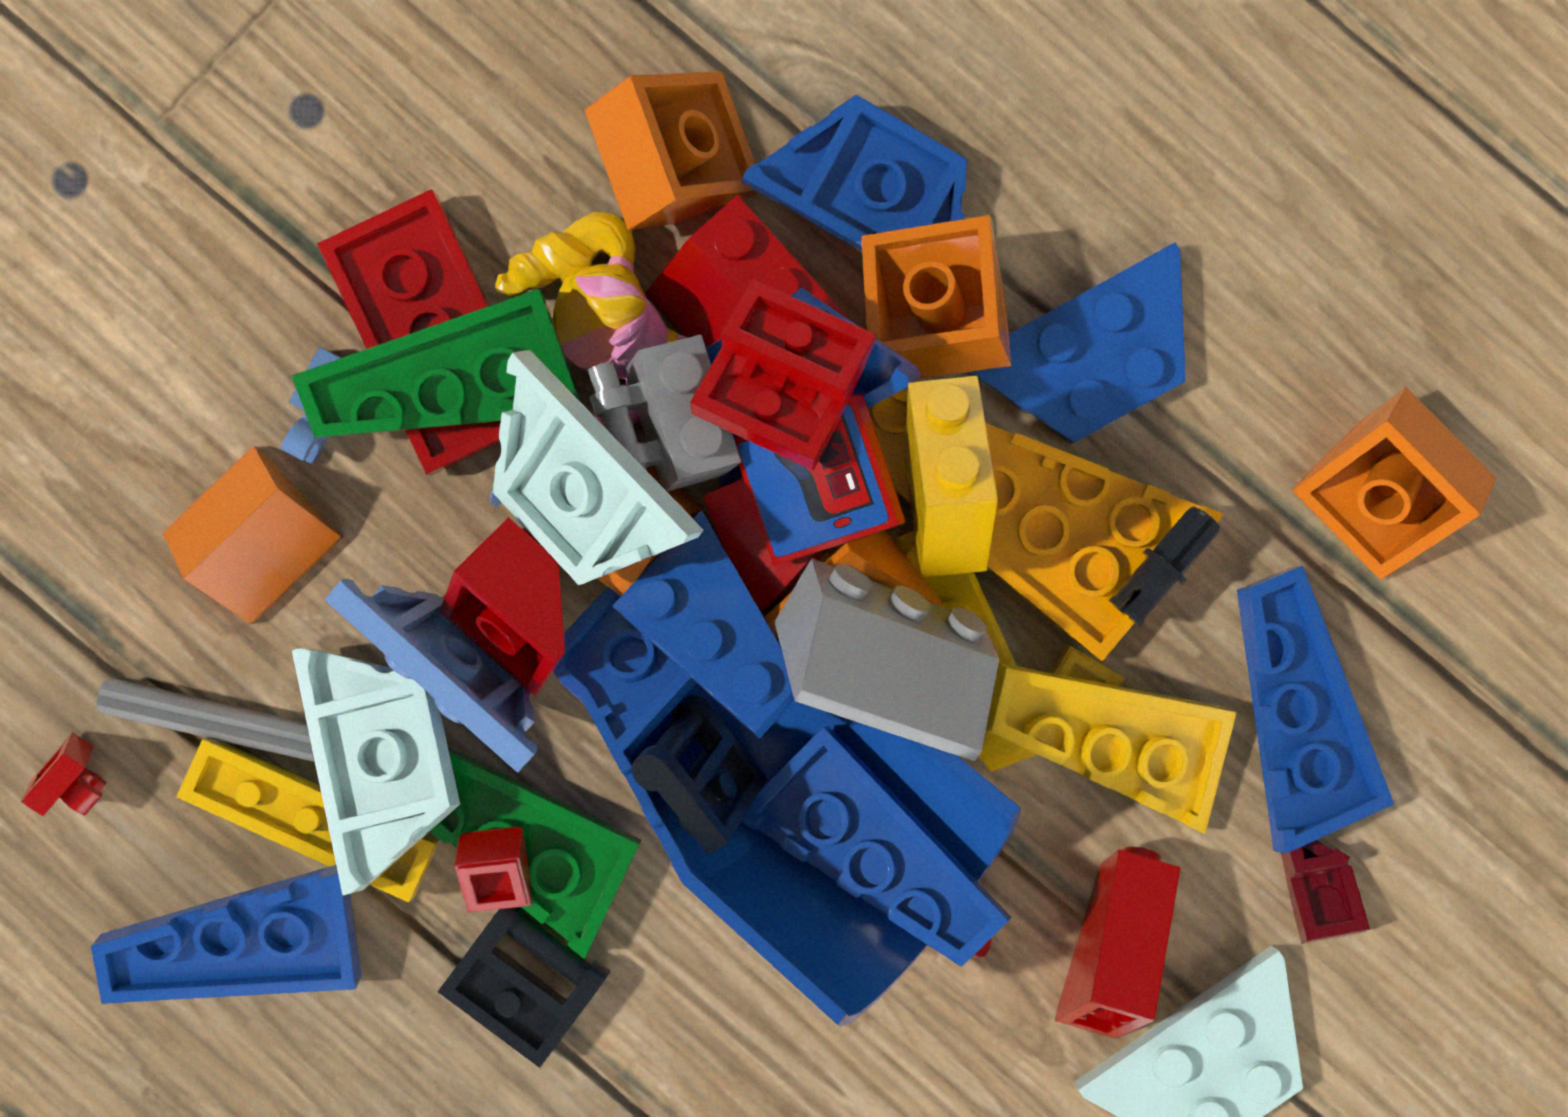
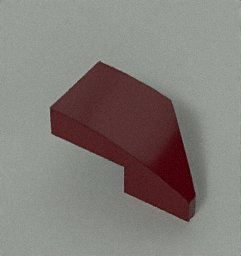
M1318 840L1289 853H1281L1301 944L1365 933L1370 930L1353 868L1347 864L1351 857L1337 848L1330 849Z

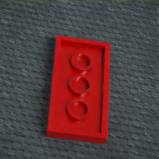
M433 189L317 243L366 349L490 306L444 207ZM501 421L405 429L425 474L432 476L499 444Z

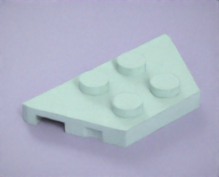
M531 350L511 354L508 359L506 373L517 376L513 410L502 412L499 432L501 456L495 466L492 493L578 585L602 577L700 536L703 529Z
M299 648L292 650L342 895H347L364 890L458 807L460 801L441 714L434 703V698L413 679L399 675L391 667L313 648Z
M1271 945L1077 1079L1074 1083L1083 1098L1118 1117L1265 1116L1303 1089L1285 958L1278 949Z

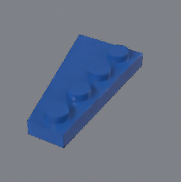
M1303 566L1288 568L1237 589L1273 851L1285 854L1394 805Z

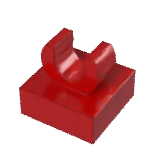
M72 732L31 779L21 803L44 816L55 802L61 798L68 807L85 816L102 797L100 791L107 783L98 774L86 768L94 746Z

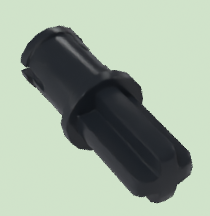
M1194 506L1189 508L1153 551L1146 548L1142 552L1146 559L1108 601L1122 614L1128 615L1132 622L1141 627L1147 616L1176 583L1183 586L1187 581L1183 574L1220 532L1218 523L1205 511Z

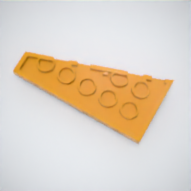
M902 389L868 408V412L895 492L910 504L905 468L908 390ZM985 422L998 497L987 569L1093 657L1103 661L1134 624L1128 615L1122 614L1108 600L1118 592L1146 559L1142 552L1146 548L1153 551L1183 514L1193 506L1208 513L1217 523L1224 516V513L1173 496L1170 492L1137 482L1109 471L1108 468Z

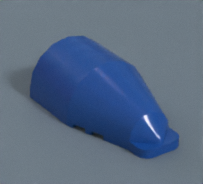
M607 587L564 632L565 653L553 673L563 686L587 708L621 773L625 776L641 805L646 819L654 829L672 862V866L681 883L839 1027L853 1023L894 985L928 945L889 920L887 914L863 898L859 897L857 899L836 885L837 881L807 861L801 862L780 848L781 844L760 830H753L742 822L728 844L707 855L696 839L683 830L676 818V814L660 793L642 788L632 775L634 761L646 747L656 745L671 725L673 710L684 697L693 695L704 698L713 707L767 777L761 790L822 727L830 726L978 882L989 870L1013 833L1021 813V807L957 755L796 702L795 700L759 739L623 618L613 607L614 603L621 596ZM693 738L677 761L687 773L704 748L696 738Z

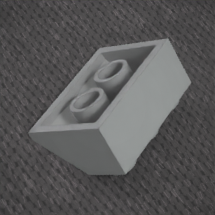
M811 559L775 620L794 700L975 761L982 752L999 663L998 655L983 620L973 612L961 607H954L952 610L930 603L911 588L896 586L893 589L871 581L865 574L852 566L838 564L834 567Z

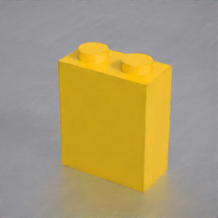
M978 376L908 383L905 468L920 576L924 578L987 571L998 497Z

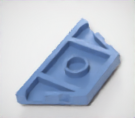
M343 579L339 581L325 601L385 654L386 662L396 673L405 678L413 679L434 698L436 707L445 717L456 723L464 724L518 773L537 752V744L525 738V732L535 722L533 707L529 701L531 693L439 613L443 599L437 594L421 591L409 593L397 587L381 585L371 597L365 596L353 580Z

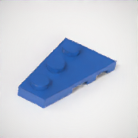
M701 510L693 518L703 529L700 536L663 551L614 603L613 607L623 618L760 739L794 701L782 649Z

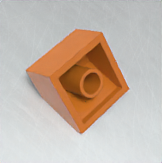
M722 71L631 75L584 110L628 231L676 224L723 207L736 195L741 199H745L759 193L741 183L746 170L754 165L755 161Z
M990 215L861 236L867 331L876 334V339L916 365L922 374L918 379L1011 366L1007 306Z
M1405 387L1358 422L1295 485L1292 491L1381 580L1480 516L1496 481V477Z

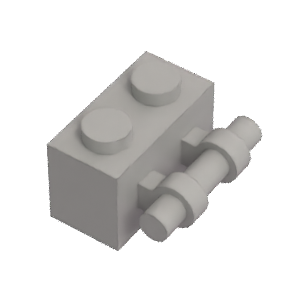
M702 335L638 350L625 368L629 386H620L613 362L602 363L588 369L595 394L590 396L595 417H603L606 429L645 470L646 467L655 466L660 485L667 492L724 476L741 462L731 432L691 414L690 401L711 367ZM637 409L647 443H638L629 410Z

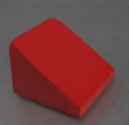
M509 827L461 834L458 840L454 866L467 913L531 906L532 895L526 843L522 828Z

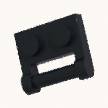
M690 695L684 697L673 710L671 716L672 723L656 745L646 747L636 758L632 766V775L642 788L660 793L676 814V818L683 830L692 835L707 855L729 843L767 777L713 707L704 698ZM696 738L704 750L687 773L677 760L691 740Z
M522 907L499 909L437 992L540 1068L601 987L610 970L596 959L592 964L587 962L521 912L523 910ZM505 933L575 984L576 986L568 997L564 998L498 949L496 944Z

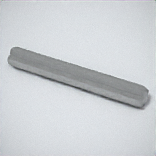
M118 679L104 681L98 692L96 708L102 714L315 762L306 722Z

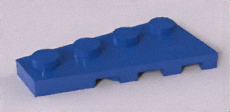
M830 726L822 727L758 793L741 821L751 829H758L781 844L780 848L801 862L807 861L837 881L836 885L857 899L859 897L863 898L887 914L889 920L960 967L1012 918Z
M336 865L100 934L91 945L101 1004L353 990L357 988L362 977L351 895H342Z

